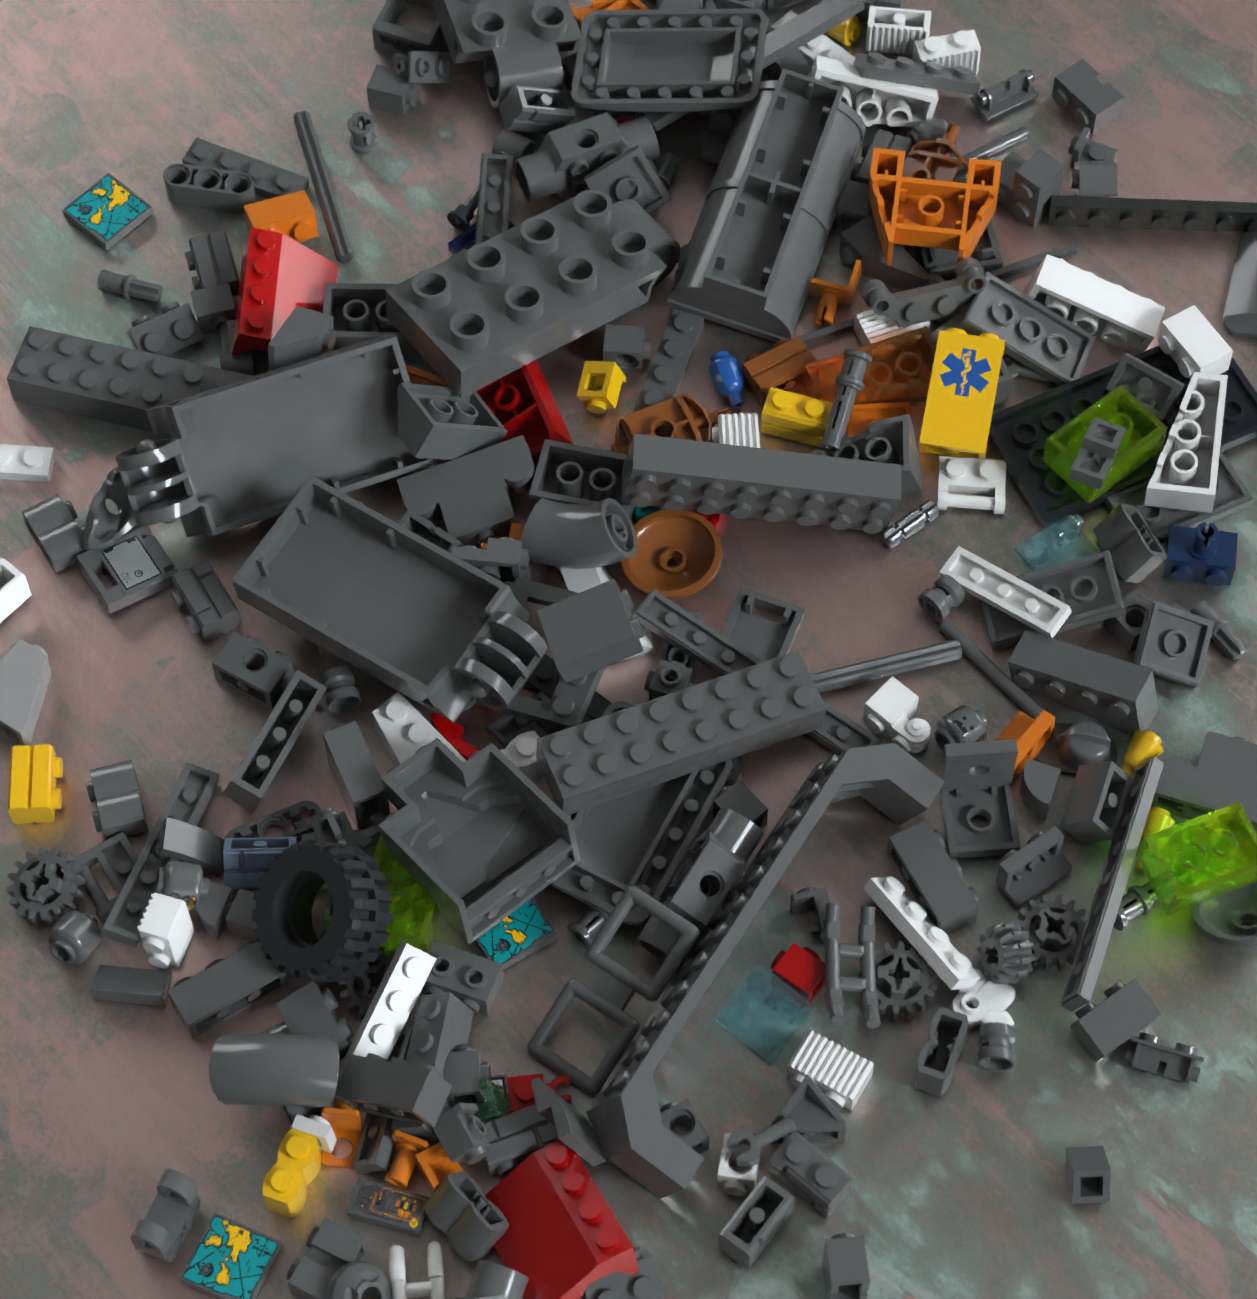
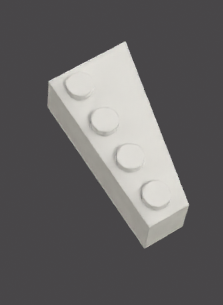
M818 55L815 57L810 74L811 78L844 88L841 101L855 110L867 127H871L872 124H888L889 127H913L916 122L932 119L938 101L937 89L862 78L853 64Z
M1048 254L1030 279L1023 293L1089 334L1100 335L1102 342L1139 353L1144 352L1155 338L1165 310L1164 306L1155 303L1149 298L1141 297L1120 285L1110 283L1089 271L1079 269L1066 263L1063 259L1055 258Z
M400 692L396 693L372 712L375 732L394 767L405 762L419 748L428 745L436 738L444 743L463 763L466 762L463 756Z

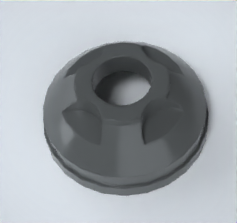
M350 1262L339 1268L331 1277L327 1286L326 1299H361L364 1290L368 1287H372L376 1291L377 1299H392V1290L388 1278L380 1268L370 1263Z

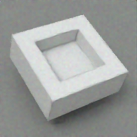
M297 1114L291 1129L295 1128L317 1136L320 1149L332 1153L337 1138L330 1123L316 1115H310L307 1118Z

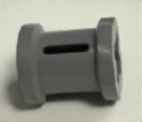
M366 112L353 114L347 123L348 130L352 134L350 146L357 153L365 154L372 152L378 145L377 136L373 132L376 127L375 119ZM359 121H362L363 129H360ZM363 137H366V145L363 144Z
M589 905V911L576 923L571 922L567 929L578 944L588 949L609 917V914Z

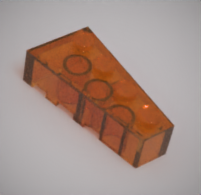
M927 326L854 349L864 352L873 358L872 363L867 365L862 381L865 384L864 389L861 393H857L854 404L927 401L936 345ZM843 353L805 365L801 384L807 396L818 400L834 402L838 389L835 385V378L840 375L845 360Z

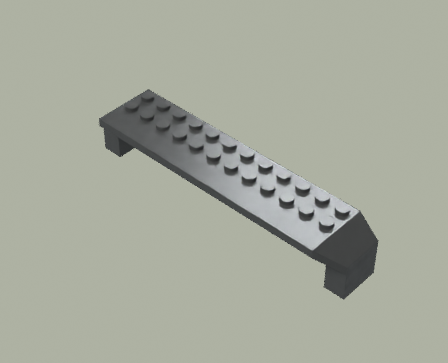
M896 743L849 748L838 756L833 753L824 764L820 762L816 765L742 875V880L738 887L722 905L723 909L717 919L708 926L587 1109L586 1113L608 1160L659 1198L686 1189L705 1158L663 1127L653 1072L828 805L833 802L862 796L900 826L929 808L944 785V780Z

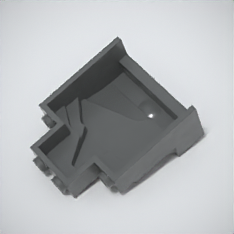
M436 738L428 745L419 748L405 762L391 768L381 778L387 800L398 810L388 815L384 822L378 825L384 846L398 859L399 864L438 902L442 919L468 945L581 861L573 820L493 743L483 750L475 752L469 760L463 763L444 743Z

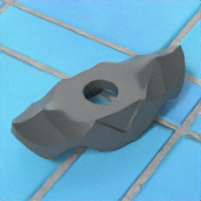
M118 466L102 479L89 503L84 535V549L96 550L109 546L137 524ZM106 499H110L116 504L118 508L117 515L108 511L105 505Z

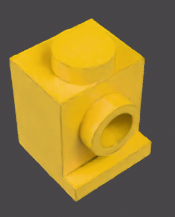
M585 361L576 396L589 412L604 414L606 409H616L621 385L625 383L626 376L615 362Z

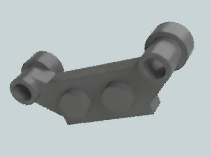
M965 258L955 268L956 279L897 293H890L884 282L873 279L863 285L861 296L865 304L872 308L877 315H884L895 320L900 328L961 314L965 303L975 293L982 292L986 288L987 281L980 263L975 258Z

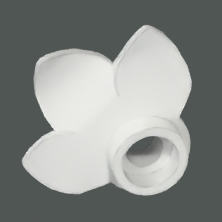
M974 969L980 978L971 988L957 989L958 994L952 1001L951 1009L967 1015L968 1027L992 1022L1013 1026L1014 1021L1005 1010L1015 998V989L1009 984H993L992 980L987 982L983 973L979 969Z

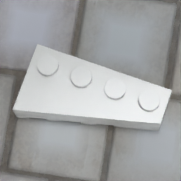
M1193 373L1175 422L1171 427L1164 449L1160 454L1153 476L1147 486L1144 506L1212 513L1216 494L1228 375Z

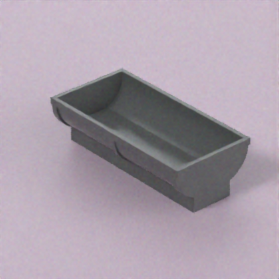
M784 68L778 81L767 80L760 82L759 94L755 102L749 106L741 107L668 296L666 306L702 316L705 319L776 343L782 339L790 340L792 338L809 291L810 279L815 275L837 214L838 204L866 134V127L860 115L841 101L844 88Z

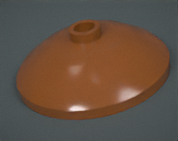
M665 509L645 516L633 526L637 537V552L634 557L621 561L628 581L641 593L648 595L652 589H655L670 600L681 599L699 592L716 576L722 562V544L717 530L705 517L689 510L670 511ZM672 564H679L678 567L670 568Z

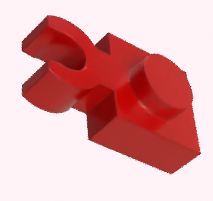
M543 1073L506 1077L510 1113L536 1104L531 1080L539 1078L544 1082ZM564 1075L557 1076L550 1083L545 1084L557 1093V1090L561 1087H570V1077ZM560 1095L564 1100H566L570 1105H572L571 1095Z

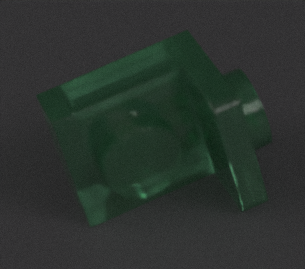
M487 1079L481 1081L480 1086L486 1102L474 1103L479 1108V1111L474 1116L484 1123L510 1114L508 1106L511 1105V1101L502 1085L498 1086Z

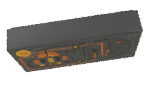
M358 1178L347 1215L351 1218L420 1236L427 1215L424 1205L430 1197Z

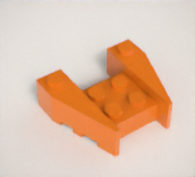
M873 148L868 199L886 265L891 266L894 244L958 251L957 264L961 260L969 258L996 211L1002 161L970 158L967 182L959 183L903 177L905 151Z

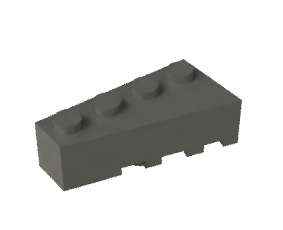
M1027 630L1024 631L1008 660L1011 679L1019 686L1028 688L1132 737L1135 730L1144 731L1149 729L1159 710L1153 669Z

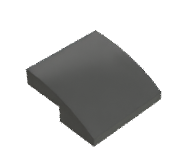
M539 1078L531 1080L538 1113L556 1127L558 1139L593 1167L605 1162L606 1157L600 1140L588 1120Z

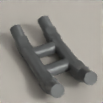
M826 903L825 922H823V943L825 948L826 974L825 1002L830 1022L834 1026H840L845 1022L842 991L862 993L861 1008L867 1027L871 1029L878 1028L881 1025L878 1011L879 1004L875 977V907L861 906L858 944L839 943L840 904ZM839 958L860 959L861 978L840 976Z

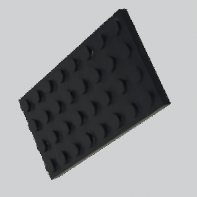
M1159 345L1134 355V357L1185 384L1172 408L1174 413L1169 419H1160L1159 422L1153 421L1142 415L1143 409L1132 403L1130 406H1127L1113 398L1114 393L1107 390L1106 387L1119 362L992 414L988 441L1000 460L1005 461L1007 471L1043 527L1103 503L1107 497L1152 478L1190 383V379L1181 374L1178 364L1169 354H1165ZM1233 357L1231 358L1229 369L1219 374L1228 375L1220 446L1222 452L1257 437V392ZM1094 417L1126 428L1123 440L1101 490L1068 478L1071 467L1082 447L1084 437Z

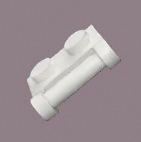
M940 456L937 488V506L939 510H947V507L993 510V514H1004L1005 461ZM948 492L994 495V497L948 494Z

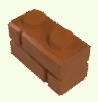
M797 336L789 341L787 339L778 341L771 350L761 355L759 353L750 355L742 364L741 370L745 378V387L752 393V396L761 407L764 406L771 387L792 392L816 380L818 362L810 350H807V346L801 338Z

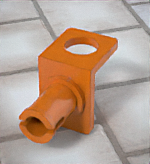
M856 259L848 286L815 278L810 279V296L820 298L813 317L815 324L821 326L824 318V327L833 325L838 303L852 306L861 276V260Z
M334 1097L333 1108H322L321 1115L322 1118L330 1123L337 1141L347 1140L352 1145V1151L345 1158H336L332 1153L322 1150L321 1164L325 1167L352 1168L363 1129L360 1113L358 1110H353L337 1097Z
M394 1130L392 1137L397 1155L385 1180L395 1187L406 1189L417 1164L415 1155L430 1147L429 1143L425 1140Z

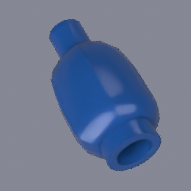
M728 351L716 352L710 357L709 373L717 391L723 397L729 398L732 408L738 409L745 404L741 395L745 386L742 368L739 361L730 356Z

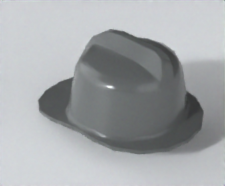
M1095 722L1055 723L1054 736L1036 758L1041 763L1060 768V772L1077 774L1078 768L1081 765L1107 761L1116 763L1117 748L1106 730Z

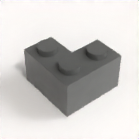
M1039 149L1027 161L1012 151L1002 160L997 203L1012 211L1018 219L1035 227L1048 215L1051 195L1060 196L1065 166L1042 149Z

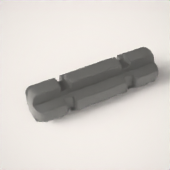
M926 500L919 505V510L914 509L894 523L895 527L889 526L882 531V542L888 548L896 547L901 543L900 539L906 540L926 525L925 522L930 523L939 515L938 506L932 500Z

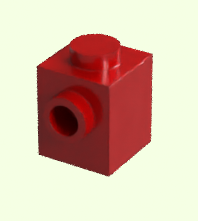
M793 943L787 952L781 950L771 964L770 968L773 969L772 984L805 1007L810 1005L826 984L825 963L821 961L820 956L808 947L802 948Z

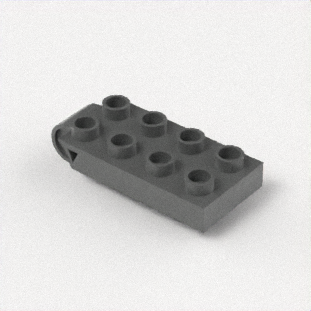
M431 0L454 64L483 61L486 91L489 101L494 108H499V103L505 96H508V92L514 85L563 90V69L559 52L573 51L576 41L581 39V32L568 0Z
M589 189L387 289L386 316L458 396L463 398L647 303L652 286L664 280L676 266L681 253L680 244L635 200L626 199L612 205V200L606 193Z
M388 333L147 409L146 413L155 441L143 440L137 447L124 451L115 457L137 525L149 526L162 522L169 524L180 517L187 537L197 535L214 536L282 514L311 475L340 492L347 493L434 465L433 458L419 459L412 456L408 452L407 446L398 436L397 387L400 383L411 382L397 336Z
M312 475L231 580L238 598L452 723L457 720L463 711L471 708L476 700L491 708L501 711L506 710L548 652L545 640L527 624L532 614L517 601L508 585Z

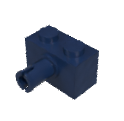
M1206 522L1199 524L1197 528L1170 525L1165 542L1167 559L1164 560L1163 577L1173 578L1177 581L1193 580L1207 582L1215 586L1222 584L1231 585L1236 568L1238 533L1218 531V528L1213 523H1209V528L1205 529Z

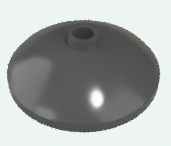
M1257 876L1231 877L1217 881L1204 888L1196 896L1192 904V919L1196 928L1207 938L1224 946L1242 949L1257 948Z

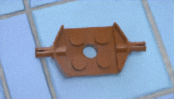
M948 123L942 139L919 141L910 149L904 162L903 177L923 179L928 176L927 179L954 182L962 164L966 168L969 167L967 161L954 148V141L961 128L956 124Z
M681 394L617 418L615 442L611 445V450L608 451L627 455L634 433L657 436L654 430L660 426H666L671 429L672 435L669 438L711 442V430L714 425L718 424V415H726L727 413L731 415L728 406L710 412L709 409L705 410L694 398Z

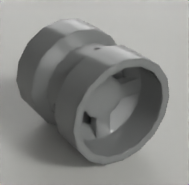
M943 574L934 582L932 589H926L918 596V603L926 615L940 622L949 615L951 607L959 606L966 599V595L962 586L953 577Z
M337 666L325 671L321 675L320 682L327 687L325 691L328 694L326 703L330 712L336 714L350 712L361 704V696L359 690L354 687L355 676L350 667Z
M999 1022L986 1023L980 1026L979 1040L983 1048L978 1052L979 1066L994 1071H1004L1013 1068L1015 1053L1011 1048L1016 1041V1029L1009 1024Z

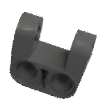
M167 1168L164 1169L156 1185L158 1193L145 1219L138 1220L130 1239L135 1249L171 1263L178 1255L196 1219L201 1198H199L197 1187L191 1178L181 1172Z

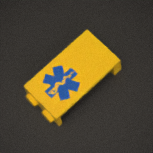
M949 328L947 331L939 330L919 440V452L947 457L986 458L987 441L1002 356L1004 355L1005 340L999 339L997 335L990 333H981L980 336L966 334V331L958 328Z

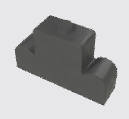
M521 435L397 479L407 510L410 508L433 524L438 522L443 514L448 533L461 541L464 546L481 545V543H487L488 538H497L509 533L511 523H519L509 491L513 490L518 493L529 491L536 472V466L529 445L524 436Z
M1208 732L1197 767H1193L1191 762L1182 756H1171L1162 761L1164 766L1151 807H1160L1169 811L1171 815L1257 840L1256 744L1250 743V741L1242 737L1232 738L1215 732Z

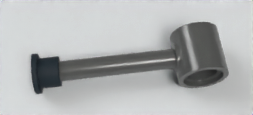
M503 129L494 142L492 154L513 155L514 167L515 159L534 153L535 142L512 130ZM479 185L464 204L458 205L455 211H450L447 214L450 224L460 231H467L470 228L469 222L473 219V212L478 207Z

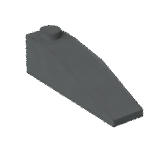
M909 414L874 421L867 425V430L851 438L849 434L844 436L840 452L817 449L808 453L901 465V495L922 491L921 461Z

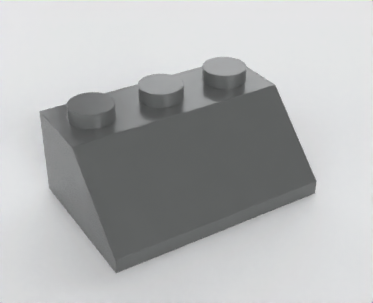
M296 306L268 344L269 371L333 351L337 337L336 331H333V316Z
M400 383L397 387L398 436L407 446L408 452L416 458L453 460L501 443L508 432L476 391L460 398L451 387Z

